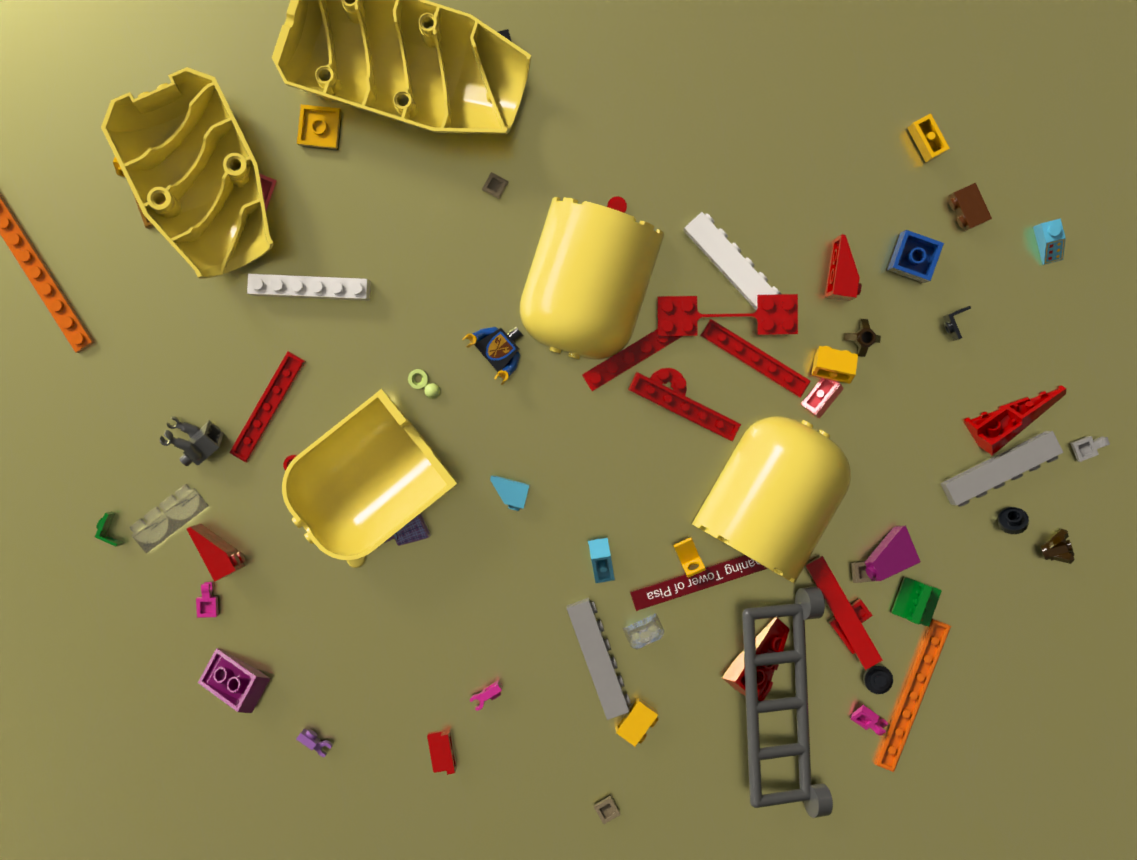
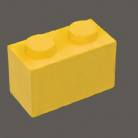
M931 113L915 121L907 128L925 162L950 149Z
M819 346L814 355L812 376L850 384L856 375L858 354L847 350L832 349L829 346Z
M638 697L630 707L629 712L625 714L615 728L616 734L636 747L638 742L641 744L647 736L646 731L649 727L653 728L659 719L657 717V710Z

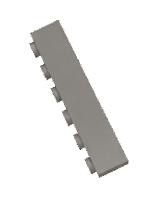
M1045 431L940 484L950 504L961 507L970 502L969 499L975 496L980 498L986 495L987 490L991 488L998 489L1004 486V482L1009 479L1016 480L1022 477V473L1027 470L1029 472L1037 470L1041 467L1040 464L1045 461L1049 463L1057 460V455L1064 452L1054 432Z
M589 598L567 605L569 617L607 720L628 713V706L631 705L628 694L624 695L622 687H625L621 675L617 676L615 669L618 666L615 658H611L608 651L611 650L608 639H604L601 633L605 630L601 620L597 621L595 613H598L594 601L590 602Z

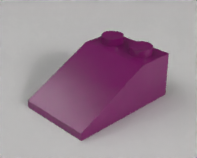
M216 648L198 684L235 711L252 713L271 678L253 666Z

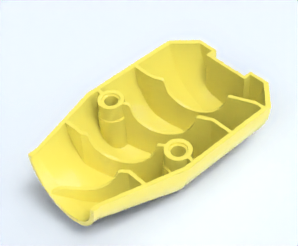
M186 67L168 75L172 83L161 84L152 92H143L136 99L129 92L111 100L101 129L144 216L195 270L197 277L207 279L229 273L255 261L266 254L274 244L269 234L258 164L217 80L213 76Z

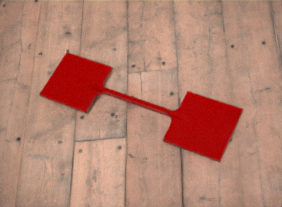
M798 294L757 295V311L744 314H701L697 309V296H657L658 336H698V320L702 317H755L757 319L758 335L798 334Z

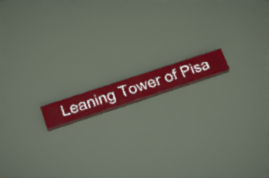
M742 555L705 567V571L689 578L686 574L630 591L635 609L638 611L768 568L748 556Z

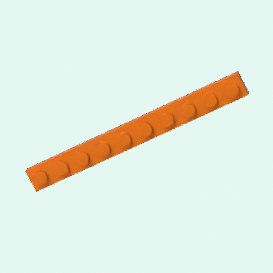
M0 194V235L75 353L81 352L95 343Z

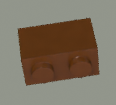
M976 183L949 195V205L952 210H955L958 216V225L964 231L992 219Z

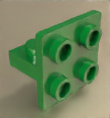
M904 577L891 613L915 624H922L928 627L942 590Z

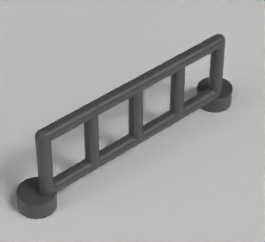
M818 587L799 588L796 592L795 604L746 608L742 612L750 804L754 808L803 801L808 815L812 818L829 816L833 810V800L829 788L823 783L811 784L805 620L819 619L824 614L825 601ZM793 616L794 650L756 654L755 620ZM795 662L796 697L758 701L757 667ZM796 709L798 743L760 748L759 713ZM798 755L800 789L762 795L760 760Z

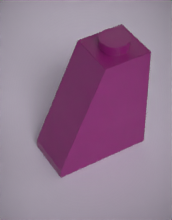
M905 525L893 527L864 563L868 577L872 581H882L921 561Z

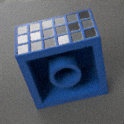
M905 230L899 235L887 270L922 283L931 281L944 243Z

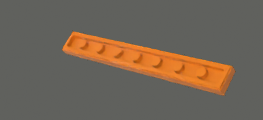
M932 618L930 625L927 627L874 762L875 765L892 772L895 771L950 631V625Z

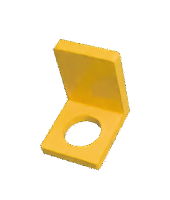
M691 537L673 545L688 578L706 570ZM694 564L699 565L697 569L689 570L690 566Z

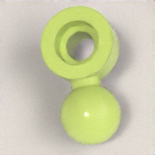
M415 369L410 372L408 382L411 387L425 389V395L430 399H435L440 395L439 386L435 383H428V375L424 370ZM416 375H420L422 377L421 382L415 381Z

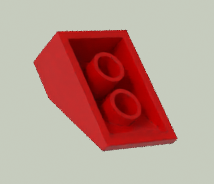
M841 234L833 242L825 298L850 301L857 298V295H860L862 284L859 283L860 277L847 237Z
M203 524L186 528L214 582L246 566L244 563L245 558L240 551L238 552L235 547Z

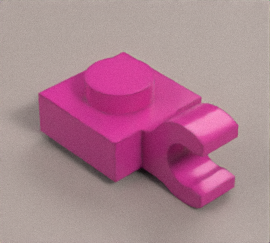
M212 582L201 584L202 597L196 598L197 618L219 616L218 596H212Z
M498 680L479 694H475L470 698V702L476 699L480 701V705L475 707L476 711L483 708L484 701L489 698L494 700L501 695L500 692L503 689L501 682Z
M862 705L852 713L850 719L865 730L871 728L879 736L886 733V730L883 728L888 725V722L884 719H879V715L866 706Z

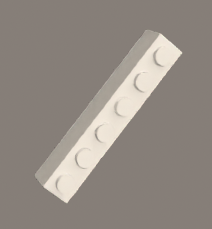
M701 212L683 231L757 311V295L781 294L776 287H770L767 283V277L762 272L758 273L753 268L755 265L748 257L744 258L740 254L741 249L734 242L731 244L726 239L728 235L721 228H716L713 224L715 222L709 214Z
M248 274L247 294L252 296L370 301L371 281L368 279Z

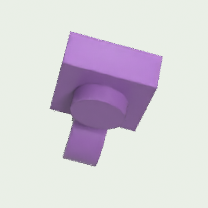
M305 728L296 739L309 749L317 751L321 757L327 755L322 749L323 746H327L329 749L333 746L330 741H320L318 735L313 730Z

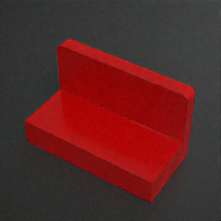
M450 730L429 733L427 739L433 772L447 771V775L454 774L457 766Z

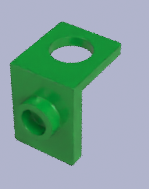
M112 511L106 512L97 523L96 528L98 530L95 538L115 547L123 545V541L107 535L115 513Z

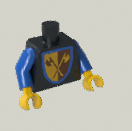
M517 327L513 328L508 334L502 328H483L472 334L469 333L462 338V340H470V344L466 346L467 348L474 344L498 373L494 379L502 377L501 385H504L508 377L517 369L520 349L515 342L523 336Z

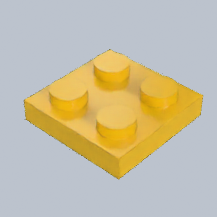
M301 104L297 144L300 146L337 149L341 109Z

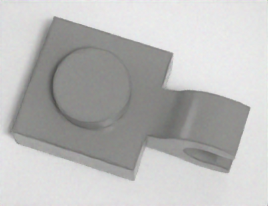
M1088 436L1070 444L1077 462H1081L1099 455L1097 449L1110 445L1108 437L1102 436L1093 440L1092 436Z

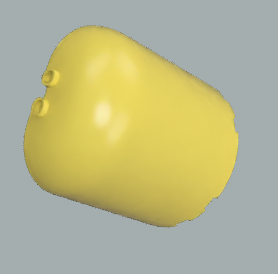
M554 197L520 301L522 323L531 337L539 343L549 346L552 352L561 354L563 350L569 352L568 357L578 360L580 357L594 360L611 357L620 352L633 335L664 238V232L659 229L654 231L652 224L645 221L638 223L634 216L587 201L578 204L576 199L564 197L563 201H560L561 198Z
M382 389L297 455L287 467L283 477V499L288 510L293 515L292 521L298 528L303 526L307 531L304 536L309 543H314L322 552L336 559L354 560L370 554L457 485L456 480L452 478V474L445 465L440 463L441 460Z
M767 417L755 422L745 431L692 525L795 584L848 491L851 481V469L846 455L837 444L829 439L830 435L822 430L819 432L812 428L813 425L805 420L801 423L786 417Z

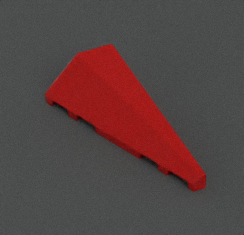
M1061 385L1058 386L1057 390L1048 393L1043 391L1037 397L1031 399L1026 397L1000 406L999 410L991 413L983 412L979 417L973 419L968 417L964 419V424L977 445L993 456L1065 396L1066 388Z

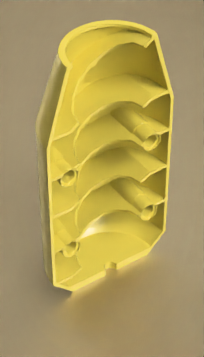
M290 0L286 12V21L282 25L272 55V60L287 86L434 133H509L525 90L531 55L473 15L427 0Z

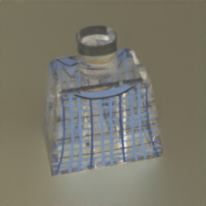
M657 613L623 628L630 646L634 649L642 648L661 639L665 632Z

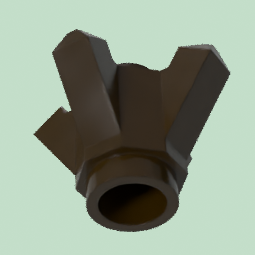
M860 319V329L856 333H844V341H854L858 346V356L862 357L866 356L868 348L872 344L880 343L881 336L876 335L870 329L868 319Z
M1061 529L1049 541L1041 545L1045 560L1051 559V561L1056 560L1069 564L1075 560V553L1073 552L1071 542L1066 540L1069 537L1067 530Z

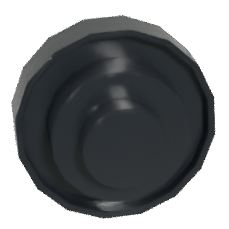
M1009 507L1000 512L998 525L1005 533L1020 534L1027 529L1029 516L1020 508Z
M876 664L864 672L863 683L870 692L884 694L893 685V675L885 666Z

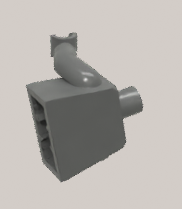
M172 416L171 419L175 420L177 424L171 425L167 422V427L170 429H181L180 431L187 433L191 439L187 441L179 437L175 438L169 430H166L164 436L169 439L168 441L163 436L160 437L162 445L168 446L173 444L174 447L184 450L183 455L179 459L183 465L189 466L192 462L200 465L220 447L224 433L211 421H208L199 429L195 425L179 422L176 416Z

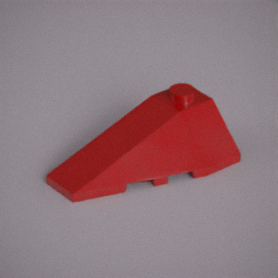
M778 617L774 618L755 638L756 654L783 652L790 629ZM743 651L732 662L722 679L736 691L746 696ZM779 664L757 667L758 701H764L773 685L771 680Z

